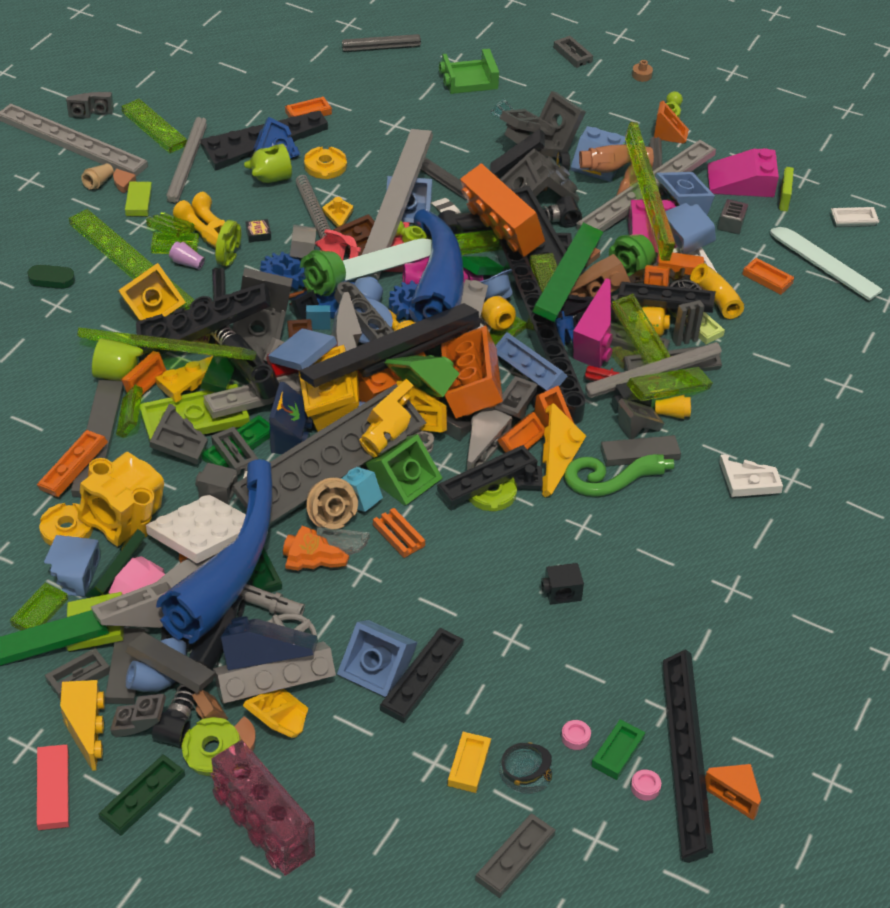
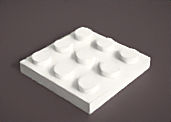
M211 495L200 497L197 501L179 507L176 511L158 517L155 521L146 524V530L148 535L195 563H199L219 553L236 540L243 526L246 514Z

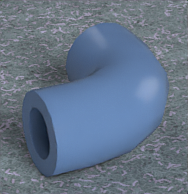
M168 638L161 641L186 655V643L183 640ZM134 660L129 665L126 675L127 689L141 692H158L172 686L176 682L147 664Z

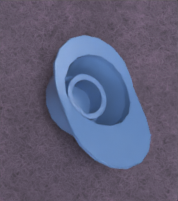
M512 269L501 272L489 279L479 281L482 284L488 285L484 302L493 296H501L506 299L513 294L508 277Z

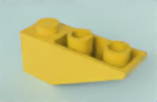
M97 680L62 682L60 707L64 724L91 770L96 771L97 759L103 757L102 740H98V735L104 733V718L99 715L100 709H105L104 691L99 692Z

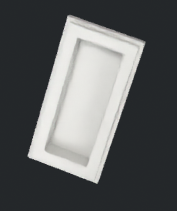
M874 207L831 208V213L837 227L874 226L879 223Z

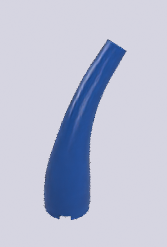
M426 209L419 210L414 216L415 225L422 228L426 234L432 236L431 254L409 307L410 316L415 322L460 305L464 289L463 259L458 240L450 227L440 217Z
M258 459L249 462L247 465L248 506L243 526L236 540L158 598L156 607H161L164 614L160 621L165 629L177 640L184 637L189 639V644L210 631L228 612L249 581L263 550L272 509V468L270 462Z

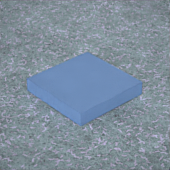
M302 328L270 353L268 357L271 363L302 370L314 364L336 346L337 341L335 336Z

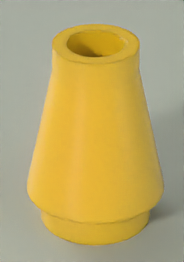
M680 395L656 400L655 412L658 415L680 419L691 417V397Z

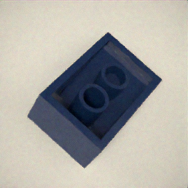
M247 616L232 619L221 636L228 670L314 655L318 643L316 635L260 619L248 620Z

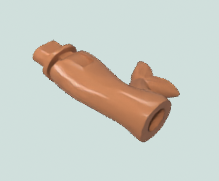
M607 145L579 152L580 168H588L589 171L595 170L600 173H609L627 163H631L620 183L617 195L638 182L637 176L642 172L651 170L654 162L653 149L647 146Z

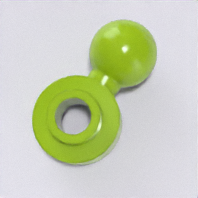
M673 91L667 95L666 104L680 119L681 109L679 106L682 104L683 98L679 92Z
M400 221L395 237L401 235L404 243L417 239H426L427 237L422 228L418 226L405 228L402 221Z

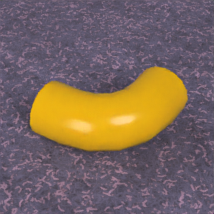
M702 263L696 266L691 273L690 280L697 283L702 290L716 292L715 303L722 315L728 319L741 315L744 310V303L732 286L707 264Z

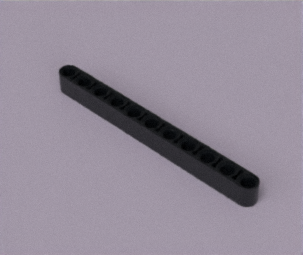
M499 239L498 260L500 265L504 267L503 272L512 269V272L508 274L513 291L512 295L533 348L537 354L567 375V378L559 388L574 424L580 423L583 420L586 399L555 323L532 312L542 292L527 256L523 257L518 251L513 252L505 239Z

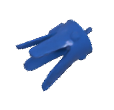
M562 311V317L557 318L555 323L562 343L565 346V342L570 343L572 340L573 343V330L575 327L573 316H565L564 311Z

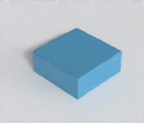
M306 305V319H311L312 329H331L330 305Z

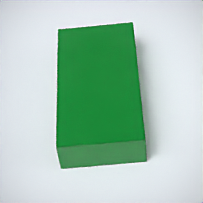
M462 257L463 267L476 275H497L504 269L502 265L488 257Z
M620 719L593 758L591 767L618 780L643 742L646 732Z

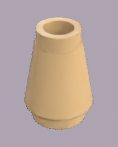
M108 163L85 169L81 176L82 183L88 189H98L113 175L114 170Z

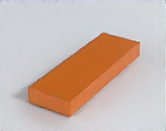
M86 430L38 482L37 486L39 489L59 497L108 443L105 436Z

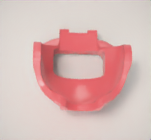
M328 229L324 231L327 235L315 242V245L321 251H333L341 257L342 261L346 246H350L349 259L357 257L361 251L353 237Z

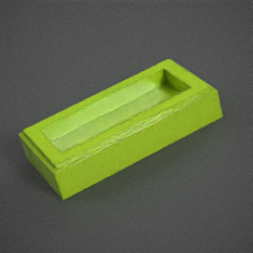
M792 167L784 169L780 193V211L788 212L792 194L794 171Z
M129 181L125 205L126 216H148L152 182Z

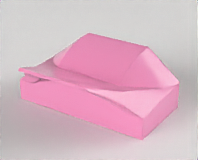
M142 556L132 558L115 577L109 594L116 592L126 594L153 584L165 575L164 569Z

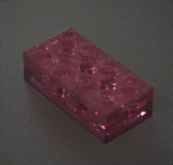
M243 740L238 741L211 758L213 769L211 777L214 781V789L212 791L216 800L221 805L226 804L230 809L234 822L238 826L243 825L246 828L251 842L256 847L261 846L266 852L265 856L269 864L276 869L278 867L286 876L315 856L314 822Z

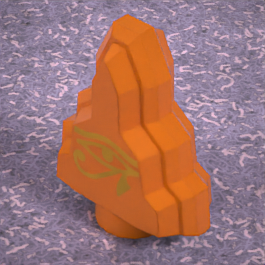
M301 526L296 536L289 534L283 546V555L287 556L286 569L299 571L302 568L315 569L321 565L330 568L346 566L349 560V555L343 550L329 545L326 538L317 535L316 530Z

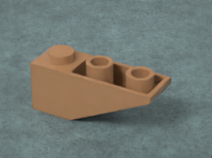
M612 254L586 270L578 278L570 295L595 297L606 278L611 281V292L619 289L621 282H630L622 262Z

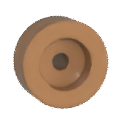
M641 60L640 63L633 66L632 77L641 82L649 81L652 78L653 68L648 65V61Z

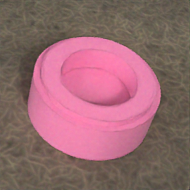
M580 720L568 721L562 728L561 740L563 744L572 750H581L588 746L591 737L590 727Z
M640 770L632 777L631 791L638 799L644 801L653 800L660 793L661 779L651 770Z

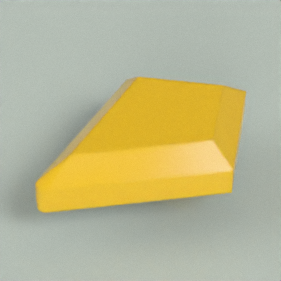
M335 197L322 207L323 213L337 227L344 225L354 210V206L342 200L341 197Z

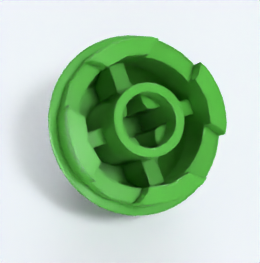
M641 234L619 236L615 240L614 245L609 248V256L614 254L622 262L628 276H631L640 269H645V266L651 265L655 259V250L652 243Z
M313 250L304 256L300 262V268H304L306 277L303 283L307 290H314L315 294L329 296L336 290L339 283L345 281V265L341 257L333 251Z

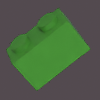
M417 355L387 359L384 363L399 378L407 379L430 396L443 397L460 374L453 367L454 363L444 356Z
M418 434L407 436L405 441L381 456L378 455L365 463L369 471L375 473L379 487L403 505H407L442 479L439 470Z

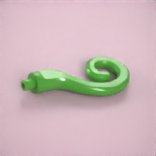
M663 454L643 456L632 462L612 479L600 482L606 475V467L603 462L594 457H579L568 464L564 473V479L568 487L578 494L592 497L605 496L623 489L642 476L664 475L665 469H674V459H664ZM591 468L594 470V472L587 475L588 482L578 477V472L581 469Z

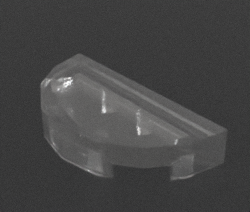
M317 527V535L326 538L329 545L339 547L348 555L360 552L366 547L370 539L369 532Z

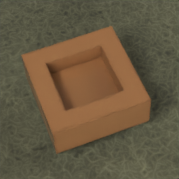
M203 689L199 693L195 692L192 695L198 705L195 709L202 719L210 717L228 718L213 695Z

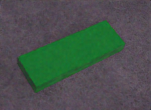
M260 415L237 429L251 450H254L270 439L269 422ZM229 436L228 438L236 446L242 457L245 456L232 437ZM214 445L203 452L202 460L206 463L229 467Z

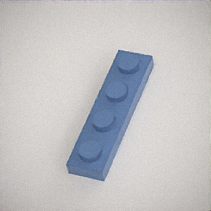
M508 332L496 344L497 356L538 384L545 391L555 386H560L567 378V375L562 370Z

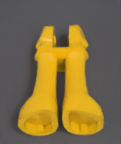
M199 192L193 198L192 206L186 200L178 202L173 209L174 218L198 231L202 235L204 242H208L210 246L216 248L217 238L225 220L219 219L210 211L212 205L211 197L206 192ZM198 218L202 219V220H203L204 222H206L208 225L206 226V225H205L201 220H199Z

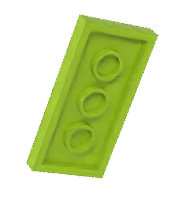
M229 385L227 390L237 388L238 385ZM208 390L181 395L182 399L178 402H174L170 397L139 404L140 414L149 442L169 403L176 407V412L183 419L187 418L193 424L194 429L200 431L203 435L227 430L231 427H241L250 422L247 410L212 418L204 404V396L215 392Z

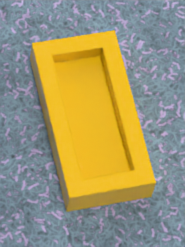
M462 732L448 778L449 787L474 793L477 792L491 745V738Z

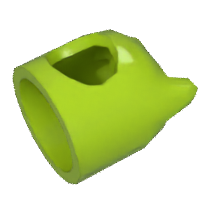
M282 143L269 148H260L254 152L251 160L244 163L245 168L252 169V175L263 183H273L292 177L290 157L285 145Z
M104 338L99 339L92 359V376L104 380L122 381L121 379L137 366L138 356L143 355V350L124 342Z

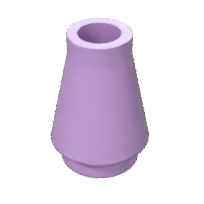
M175 242L169 252V258L173 259L174 263L198 270L203 267L205 257L198 254L185 242Z

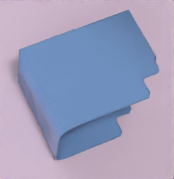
M685 203L662 212V230L682 254H688L716 241L715 225L698 204L690 206Z
M55 536L44 563L52 565L50 574L57 577V585L63 586L61 594L85 597L100 561L99 541L71 536Z

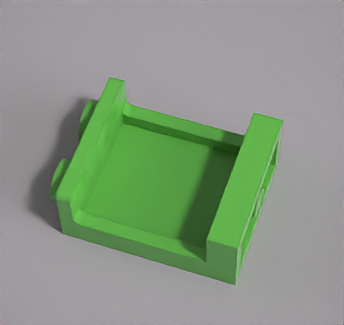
M482 49L481 60L450 63L447 54H442V62H439V72L443 74L444 85L448 86L450 94L498 89L499 70L490 49Z

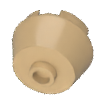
M327 478L317 482L311 487L307 495L308 515L315 525L323 529H339L344 527L352 516H355L358 509V499L353 487L347 481L340 478Z

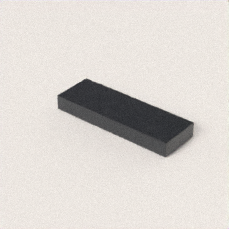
M538 129L491 162L490 171L500 179L530 151L536 149L539 152L545 147V133Z

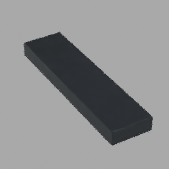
M621 282L618 303L678 309V306L681 304L701 300L704 305L703 312L713 313L716 292Z
M521 445L437 484V491L453 507L525 473L527 465H533L536 468L538 461L524 445Z
M439 628L382 701L380 711L405 723L462 648L464 639Z

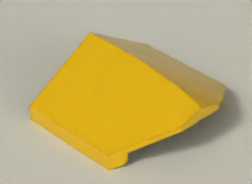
M284 688L260 694L246 700L243 704V707L271 729L288 737L296 738L303 731L308 707Z

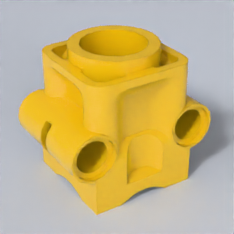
M129 452L123 453L112 463L105 458H96L89 464L88 477L80 483L81 502L77 518L86 525L101 530L107 540L117 547L126 541L137 529L143 532L146 538L148 536L146 524L151 522L152 515L161 508L164 479L150 464L139 460Z

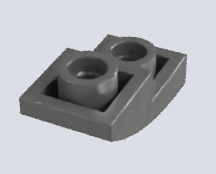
M112 92L83 93L69 96L66 99L69 117L90 118L91 113L113 114L114 111Z
M164 694L139 696L135 705L117 706L110 729L111 733L115 737L127 736L144 731L157 724L161 718L166 696Z

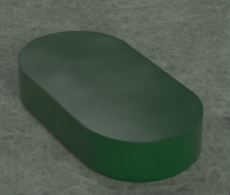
M35 265L27 272L28 281L34 286L63 289L72 286L75 282L74 271L68 267Z

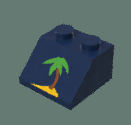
M285 382L279 383L269 416L271 453L284 454L310 437L308 430L313 429L314 426L311 416L308 417L305 412L303 397Z

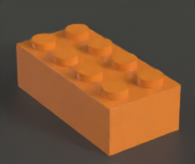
M482 163L460 178L463 187L461 191L468 200L466 205L473 215L478 214L486 227L491 226L499 239H505L513 252L518 251L525 257L545 242L537 213Z
M487 326L464 333L441 344L442 356L450 359L454 363L453 367L460 373L445 394L455 418L469 416L476 411L491 408L503 402L497 348Z

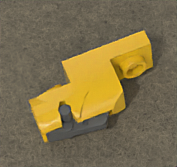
M407 379L373 408L367 419L371 425L359 441L364 450L374 458L388 452L407 438L405 430L408 427L411 415L403 406L410 400L411 396L409 393L414 386Z

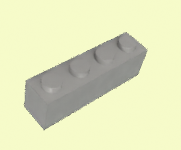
M324 641L317 643L314 655L233 670H228L227 665L213 668L218 696L223 703L336 676L331 648Z

